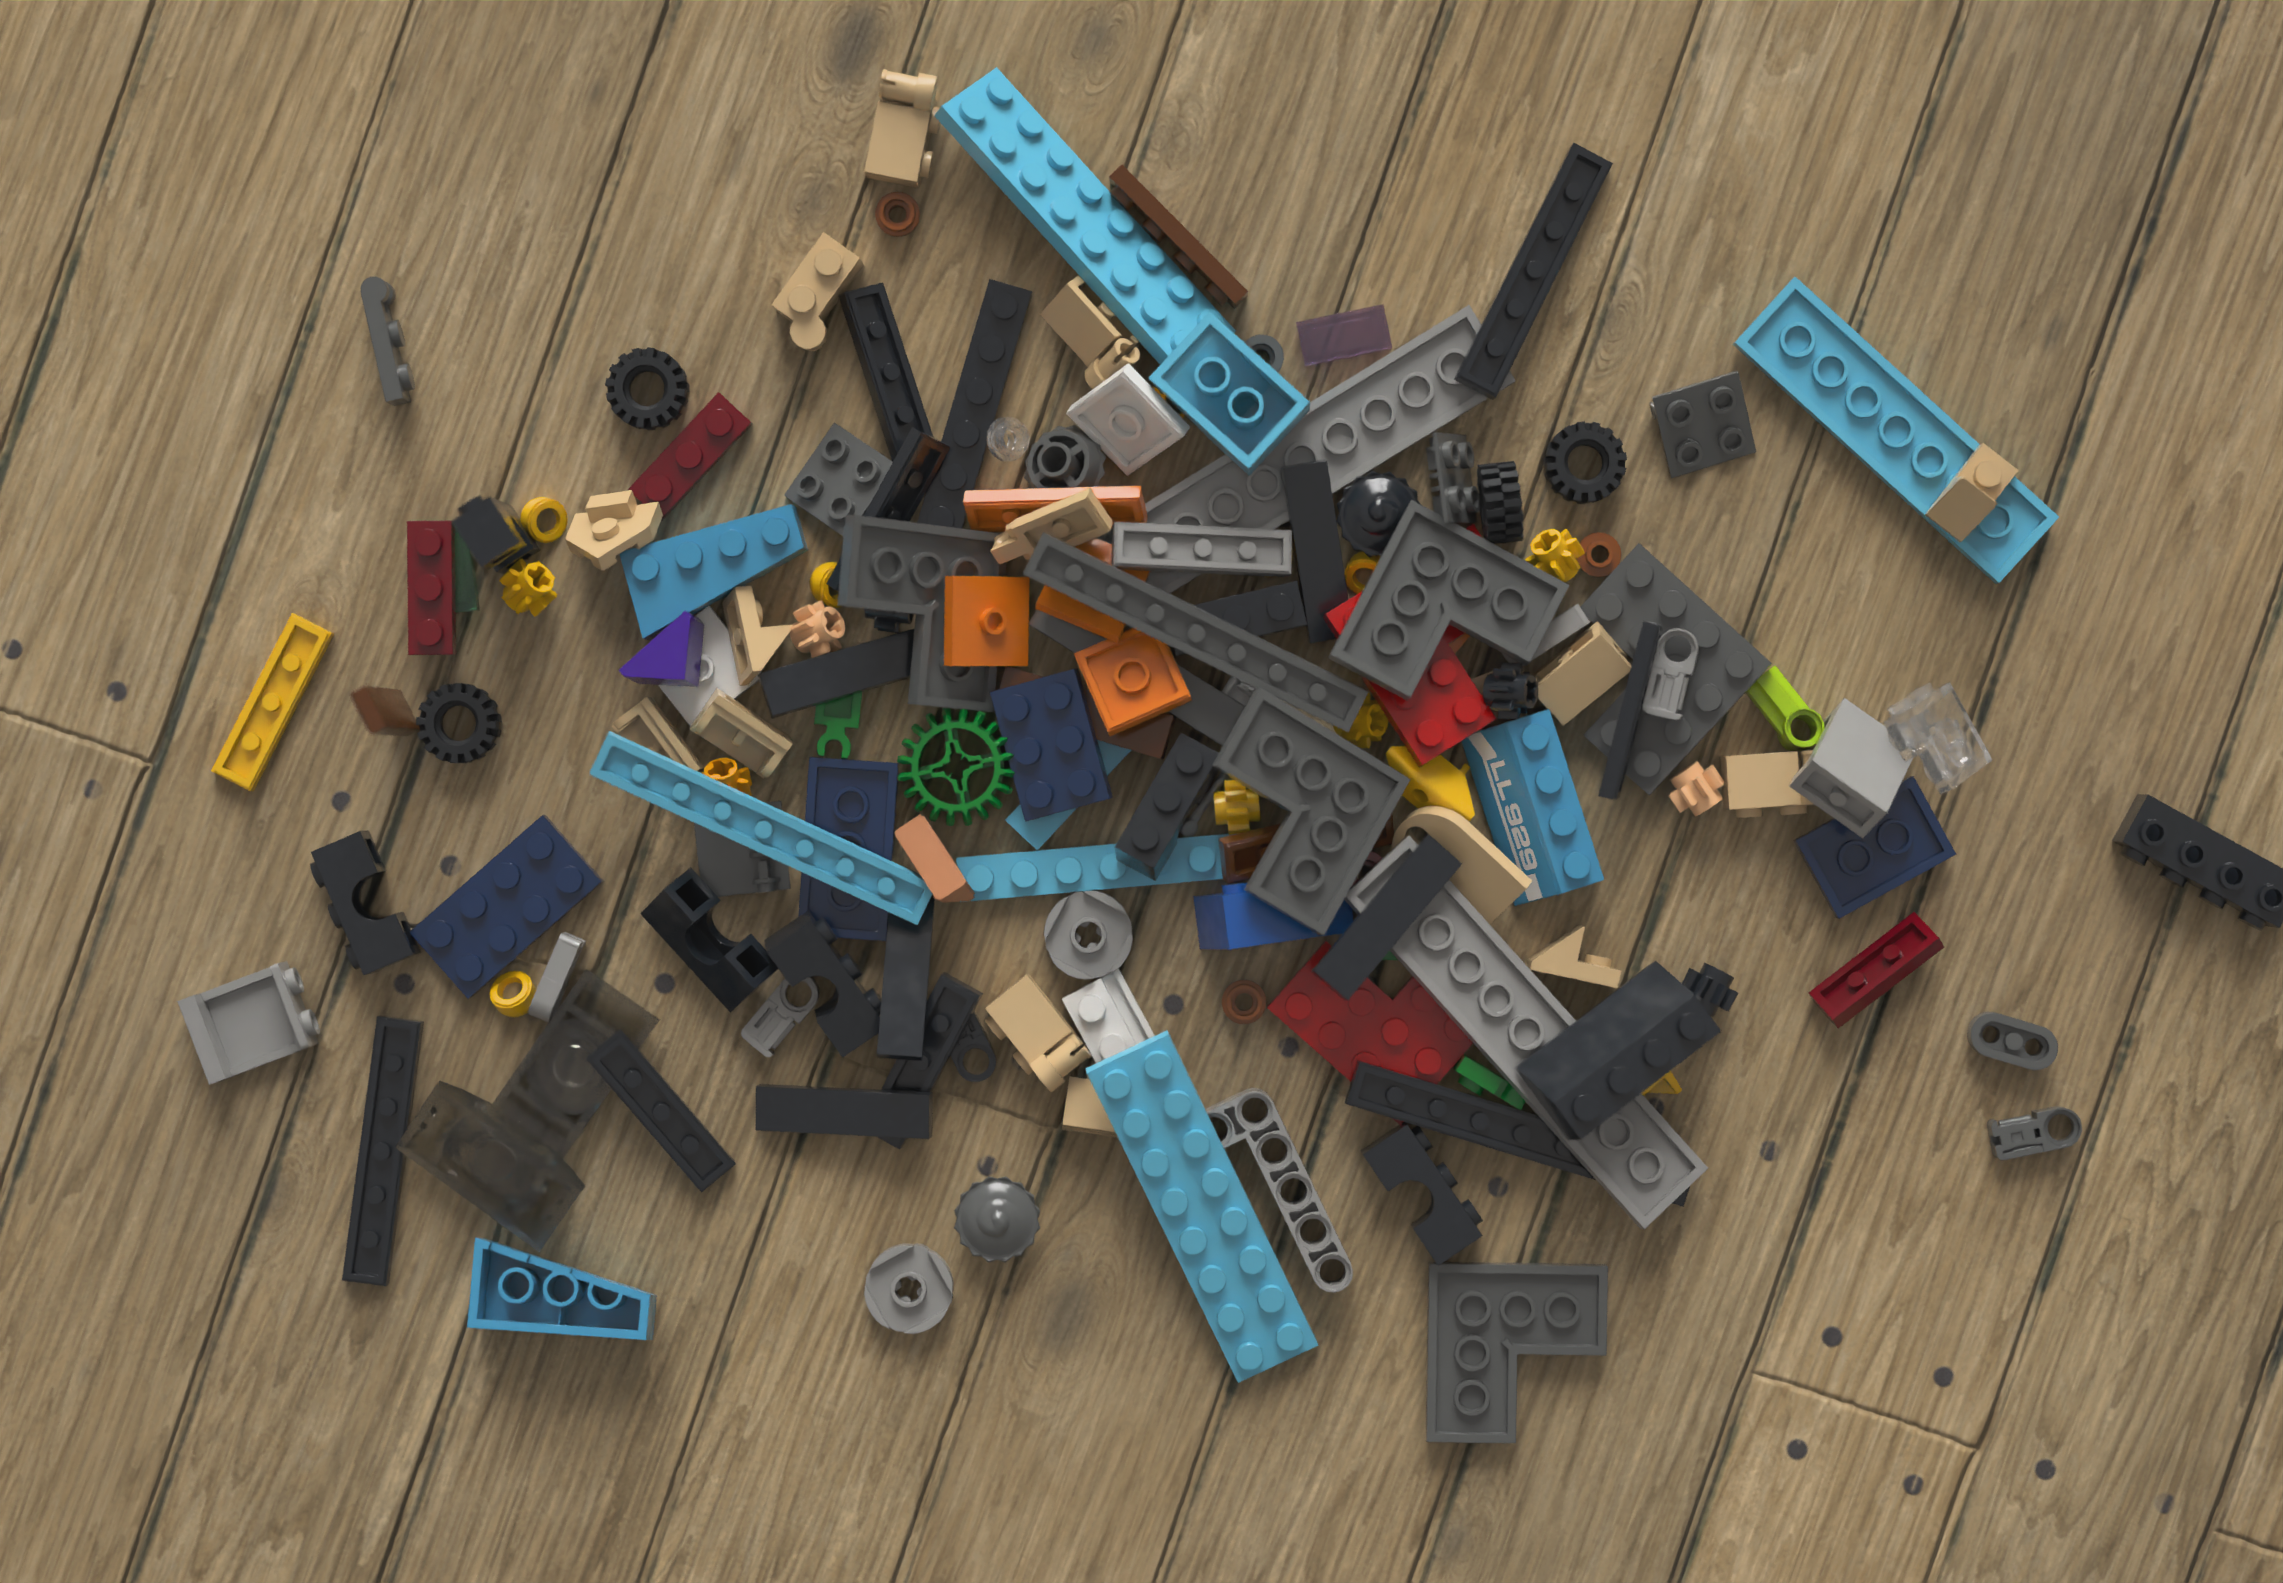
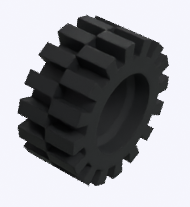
M647 347V349H631V353L627 355L623 353L618 357L620 359L616 365L612 364L609 369L611 374L609 378H606L605 386L608 387V393H605L607 401L610 402L613 412L632 427L647 429L648 431L656 430L658 427L665 428L670 425L669 422L673 419L677 420L682 415L680 411L683 406H687V392H690L689 384L686 381L687 375L679 363L663 351L661 352ZM644 372L658 374L664 383V394L661 400L651 406L637 404L631 395L633 380Z
M1577 422L1562 429L1549 443L1543 460V466L1546 469L1544 474L1546 480H1549L1552 485L1551 489L1555 493L1562 495V499L1569 502L1575 501L1577 504L1594 503L1610 495L1620 485V481L1626 472L1625 461L1627 460L1626 452H1623V443L1620 438L1617 439L1613 435L1614 431L1610 428H1603L1600 426V423ZM1590 446L1600 454L1602 468L1595 478L1581 480L1570 472L1568 457L1576 447Z
M1514 461L1478 465L1477 486L1484 539L1493 544L1522 541L1524 538V520L1516 464Z
M463 683L445 684L439 686L440 689L431 691L427 695V701L425 703L422 702L419 710H421L420 717H416V725L420 727V732L417 734L419 740L424 741L426 745L424 748L429 753L436 755L435 758L450 763H471L474 760H480L485 757V753L495 747L496 744L494 742L501 734L499 722H502L501 714L497 712L496 708L498 705L495 700H491L488 696L489 694L483 689ZM455 706L468 708L476 720L473 734L462 741L451 739L443 729L444 715Z

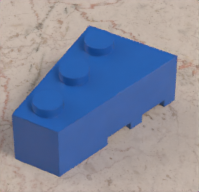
M1248 882L1222 885V893L1193 896L1200 949H1236L1343 934L1354 921L1352 908L1343 900L1325 935H1318L1244 891Z

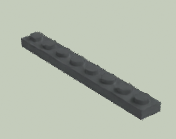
M1042 533L1023 572L1024 575L1256 688L1261 687L1275 697L1346 732H1349L1368 694L1366 689L1047 533Z

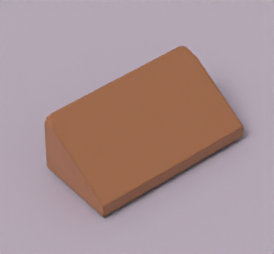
M918 815L895 831V836L938 901L962 902L975 898L974 891L924 815Z

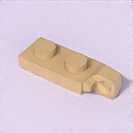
M1088 488L1014 519V521L1006 525L1005 532L994 538L995 542L990 552L999 565L1022 555L1026 560H1029L1043 532L1075 547L1111 531L1113 521L1091 488Z

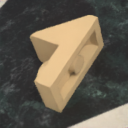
M1982 443L1976 448L1925 515L1956 540L1962 542L1998 504L1995 500L2019 470L1986 444Z
M752 585L734 587L722 602L740 686L749 685L759 674L791 631L790 627L793 626L760 627L763 621V611L760 602L754 598Z
M1583 925L1576 926L1528 958L1526 965L1530 970L1618 988L1621 970L1611 968L1612 959L1586 954L1584 962L1578 961L1585 929Z

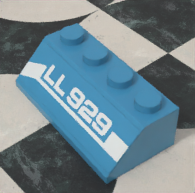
M1550 709L1480 730L1461 742L1494 845L1532 880L1528 888L1513 902L1514 906L1559 895L1604 880Z

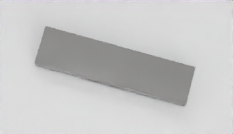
M1114 522L1112 525V566L1118 569L1289 577L1291 575L1292 530Z

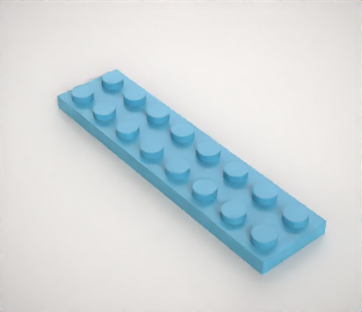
M997 67L943 104L934 116L1160 365L1209 311L1233 333L1236 332L1130 213L1110 195V191Z
M1797 277L1790 280L1733 343L1743 355L1995 584L2003 580L2059 518L2054 511L2014 476L1995 500L1998 503L1995 508L1962 542L1956 540L1925 515L1980 444Z
M1166 1030L1086 1068V1073L1237 1382L1246 1380L1318 1346L1317 1339L1168 1031Z

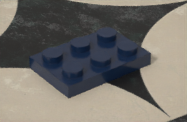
M1078 668L990 692L1001 735L1008 738L1004 744L1006 753L1014 754V757L1008 761L1011 770L1015 772L1013 779L1025 822L1113 798Z
M1909 776L1902 780L1888 812L1864 838L1833 818L1793 840L1837 919L1956 855L1914 776Z

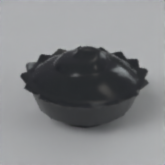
M1372 471L1366 477H1356L1351 486L1344 488L1343 498L1337 503L1339 515L1336 522L1342 529V538L1349 541L1355 551H1363L1368 557L1381 556L1409 502L1413 500L1419 503L1417 491L1409 487L1406 478H1396L1390 471L1383 474Z

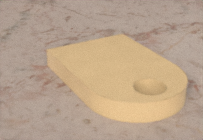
M1441 806L1418 808L1411 812L1395 831L1392 849L1409 835L1419 844L1420 841L1412 833V827H1420L1459 860L1462 865L1449 880L1489 924L1511 905L1532 882L1523 871L1468 820L1451 809Z

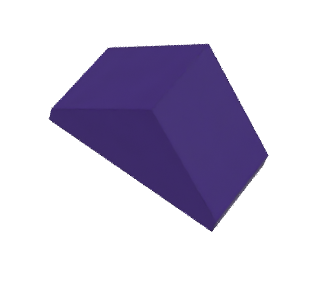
M684 611L621 667L619 671L624 677L638 684L699 687L704 635L703 622L698 617Z

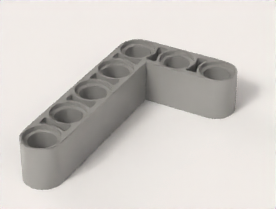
M1249 1088L1206 1108L1209 1118L1218 1117L1227 1124V1132L1220 1139L1224 1148L1246 1138L1309 1271L1319 1288L1332 1293L1345 1289L1352 1280L1353 1269L1351 1262L1269 1094L1259 1088ZM1250 1098H1260L1267 1105L1265 1116L1257 1121L1246 1119L1241 1112L1244 1102ZM1271 1138L1282 1140L1287 1147L1285 1155L1277 1161H1269L1261 1154V1147L1265 1141ZM1291 1178L1303 1181L1306 1186L1303 1197L1296 1201H1289L1280 1193L1283 1183ZM1312 1218L1322 1221L1325 1225L1324 1234L1315 1241L1306 1240L1300 1234L1302 1224ZM1329 1259H1337L1344 1265V1273L1339 1279L1334 1281H1328L1319 1274L1321 1265Z

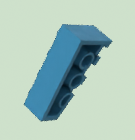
M790 504L653 542L639 550L637 548L625 550L619 555L642 638L649 641L652 640L684 611L696 615L704 608L727 597L734 587L745 586L755 579H759L808 551L797 508Z
M475 1237L467 1328L653 1340L657 1295L485 1238Z

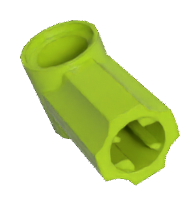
M1774 665L1760 676L1746 694L1777 732V738L1786 750L1805 751L1817 744L1825 729L1824 721L1820 714L1806 705L1776 665ZM1794 719L1803 720L1808 724L1811 733L1808 741H1800L1793 736L1791 723Z

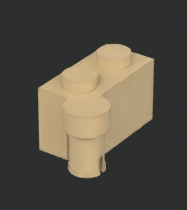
M884 69L881 76L883 84L880 83L878 95L882 100H879L877 104L864 172L869 179L920 189L922 177H930L933 165L934 152L927 151L930 133L938 135L941 124L934 116L940 108L936 107L937 101L935 98L938 76L919 73L918 77Z
M824 232L771 304L778 313L792 322L790 326L792 341L799 348L806 351H817L822 348V345L827 340V329L824 320L839 301L838 296L846 291L864 266L857 255Z
M1079 275L1067 283L1040 313L1053 330L1087 366L1085 379L1092 389L1129 363L1132 366L1140 358V352L1137 347L1141 343Z
M1813 750L1720 756L1721 777L1724 780V785L1722 786L1723 809L1735 810L1736 818L1763 816L1762 808L1780 806V815L1807 813V805H1813V803L1793 790L1789 785L1794 775L1809 760Z
M1029 973L985 1008L990 1014L985 1019V1022L1000 1040H1003L1006 1036L1018 1049L1012 1054L1017 1063L1028 1075L1035 1072L1050 1092L1055 1091L1066 1082L1064 1077L1087 1058L1092 1057L1085 1046L1075 1054H1071L1084 1042Z

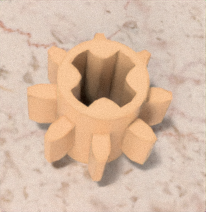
M818 601L793 612L797 622L793 623V626L790 627V637L794 646L800 652L811 653L812 658L842 648L838 639L845 633V623L841 614L833 607L824 608L823 601Z
M1696 761L1670 779L1676 789L1671 791L1668 797L1679 813L1689 808L1696 817L1723 799L1717 789L1724 785V780L1714 765L1704 770L1699 762Z

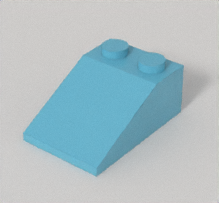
M1210 311L1149 377V380L1188 419L1249 476L1310 411V401Z

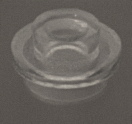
M1013 417L996 419L992 422L987 432L988 448L991 454L1000 461L1008 462L1019 459L1026 452L1030 444V434L1027 427ZM1004 433H1006L1008 437L1007 446L1004 442Z

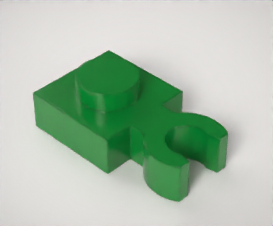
M862 692L816 706L814 725L827 726L826 733L819 738L817 743L818 757H824L825 746L829 741H837L842 746L841 759L847 760L851 751V745L845 735V728L855 730L859 728Z
M1463 1054L1455 1063L1453 1069L1461 1074L1457 1082L1480 1096L1483 1090L1486 1089L1519 1110L1526 1101L1507 1080L1467 1055Z

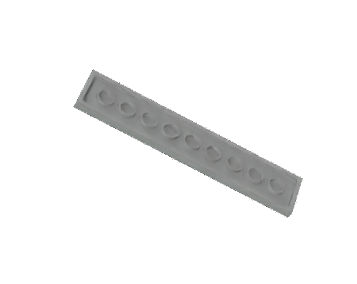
M1470 305L1311 401L1310 411L1250 476L1225 454L1145 503L1148 515L1147 523L1277 529L1289 521L1281 471L1282 466L1322 459L1327 460L1332 494L1352 483L1356 477L1365 475L1489 399L1454 380L1481 326ZM1510 371L1500 391L1515 383L1516 380ZM1112 529L1097 538L1112 544ZM1151 571L1147 583L1171 594L1203 573Z
M1410 835L1395 846L1348 891L1344 900L1357 915L1360 914L1418 845ZM1448 880L1390 951L1640 1229H1646L1708 1167L1642 1094L1638 1095L1583 1139L1567 1140L1515 1067L1576 1020L1455 885Z

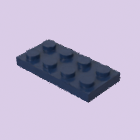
M809 757L805 821L893 862L899 763ZM801 872L798 917L808 910L816 921L823 917L837 938L886 941L888 911Z
M542 815L409 933L466 998L469 999L588 896L603 880L546 815Z

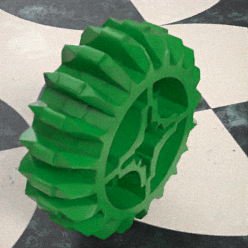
M943 708L944 722L938 724L933 713H928L925 717L931 727L929 730L925 731L918 724H914L911 727L913 732L920 737L917 743L911 739H903L902 745L912 749L913 753L911 757L905 755L898 756L897 762L900 764H910L911 772L898 774V780H913L914 786L906 789L903 794L906 798L913 797L917 793L921 795L922 799L914 807L917 812L924 810L928 804L932 805L934 808L929 816L930 821L936 822L941 811L947 812L946 825L954 826L956 813H962L965 826H969L973 823L971 811L977 809L982 820L989 818V813L984 807V804L988 801L997 809L1003 807L1002 801L994 796L998 790L1004 794L1010 795L1013 788L1001 782L1003 776L1013 777L1015 773L1011 769H1004V761L1013 758L1014 754H1002L1000 747L1004 746L1007 742V737H1000L996 740L992 736L999 729L998 721L992 722L985 729L981 726L986 716L984 712L979 711L975 716L974 722L967 721L969 710L960 709L959 720H953L951 709ZM957 729L969 730L980 736L987 743L992 753L977 756L967 754L961 746ZM944 732L946 753L943 759L935 764L921 767L922 756L927 745L933 738ZM953 743L956 753L962 754L961 760L965 758L969 762L980 760V764L969 766V769L963 770V778H961L962 790L959 780L953 779L954 773L948 775L947 771L935 772V769L946 767V764L952 762V755L954 754ZM994 766V774L989 787L981 796L971 801L969 793V779L971 775L979 769ZM937 777L948 779L952 783L958 804L948 803L937 798L927 788L924 780Z

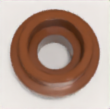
M891 192L883 196L878 202L875 218L878 226L884 233L893 237H902L910 234L917 227L920 220V210L917 202L910 195L904 192ZM896 207H901L906 211V218L899 223H895L890 219V212Z
M1601 532L1592 533L1580 542L1585 554L1576 559L1581 570L1593 577H1604L1611 574L1619 565L1621 549L1618 542L1609 534ZM1596 546L1603 547L1607 552V558L1603 563H1597L1591 557L1592 549Z
M1238 980L1231 983L1224 991L1222 1008L1226 1016L1233 1022L1250 1024L1257 1021L1263 1015L1266 1008V996L1262 988L1255 982ZM1242 993L1249 994L1253 1000L1252 1006L1247 1010H1240L1235 1004L1237 996Z

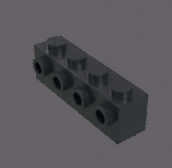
M2137 794L2112 839L2113 842L2123 847L2120 853L2122 856L2141 866H2145L2147 861L2162 868L2159 876L2182 888H2184L2186 882L2201 890L2198 896L2200 899L2220 909H2223L2225 904L2240 911L2238 919L2255 929L2262 931L2265 925L2275 928L2281 927L2283 923V868L2148 794Z

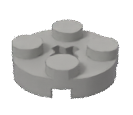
M1095 890L1074 892L1060 900L1049 913L1044 928L1046 949L1053 963L1067 975L1084 980L1100 978L1117 970L1128 957L1133 941L1131 920L1124 907L1112 896ZM1090 922L1098 925L1096 933L1102 937L1101 941L1098 944L1090 942L1087 947H1083L1079 944L1081 936L1076 933L1079 925L1087 927Z
M919 1243L898 1244L888 1248L874 1260L866 1276L864 1291L866 1305L875 1320L882 1326L907 1334L921 1333L934 1327L944 1317L953 1299V1276L946 1261L937 1252L929 1249L928 1246ZM908 1277L911 1281L917 1279L920 1282L921 1286L917 1289V1299L911 1300L908 1295L902 1297L898 1295L897 1290L902 1286L901 1278Z

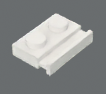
M1119 968L1062 998L1096 1063L1155 1036Z

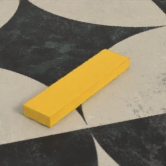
M295 613L291 614L211 772L248 791L255 790L334 633Z

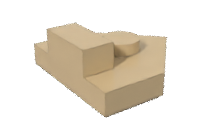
M632 490L590 496L585 508L586 512L574 515L565 540L571 553L581 558L584 556L589 558L593 566L604 571L617 563L616 555L621 554L633 545L639 550L652 542L663 513L659 502L637 505Z

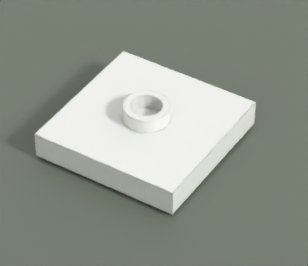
M1129 363L1073 403L1066 413L1089 438L1100 445V449L1127 476L1184 437L1190 428Z
M711 606L706 607L696 615L704 624L699 687L658 685L690 726L716 688L733 699H737L759 681L757 675L749 685H739L728 628Z

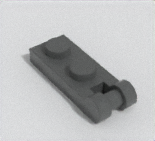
M379 277L366 278L360 287L361 297L385 401L393 406L410 403L409 391L415 389L414 378L410 365L402 363L399 347L405 346L404 334L399 320L393 321L390 306L396 297L395 290L389 283Z

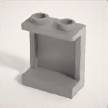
M1844 698L1824 720L1825 729L1809 760L1794 775L1789 787L1864 838L1888 812L1917 748Z
M287 961L274 964L248 976L177 1001L209 1085L319 1044L316 1035L320 1034L317 1018L311 1009H305L300 993L304 992L301 976L295 967H289Z

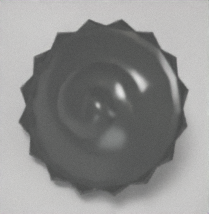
M1073 425L1066 428L1058 426L1051 432L1043 433L1041 438L1031 446L1029 456L1025 460L1026 472L1024 478L1029 483V489L1099 487V480L1105 475L1103 463L1106 456L1101 452L1100 445L1089 438L1077 426Z
M988 1176L982 1182L972 1183L969 1191L960 1195V1204L954 1210L957 1218L954 1229L960 1234V1244L968 1247L972 1256L983 1257L988 1263L995 1260L1006 1263L1012 1257L1022 1256L1025 1249L1034 1244L1035 1234L1040 1229L1038 1222L1040 1210L1035 1205L1034 1195L1026 1191L1022 1183L1013 1182L1006 1176L998 1179Z

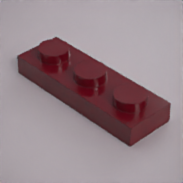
M718 392L628 490H632L634 496L643 504L659 502L663 513L661 521H663L753 423Z
M451 520L407 521L408 655H456L455 527Z
M1913 912L1808 992V994L1820 1010L1839 1029L1944 948V945L1929 926Z

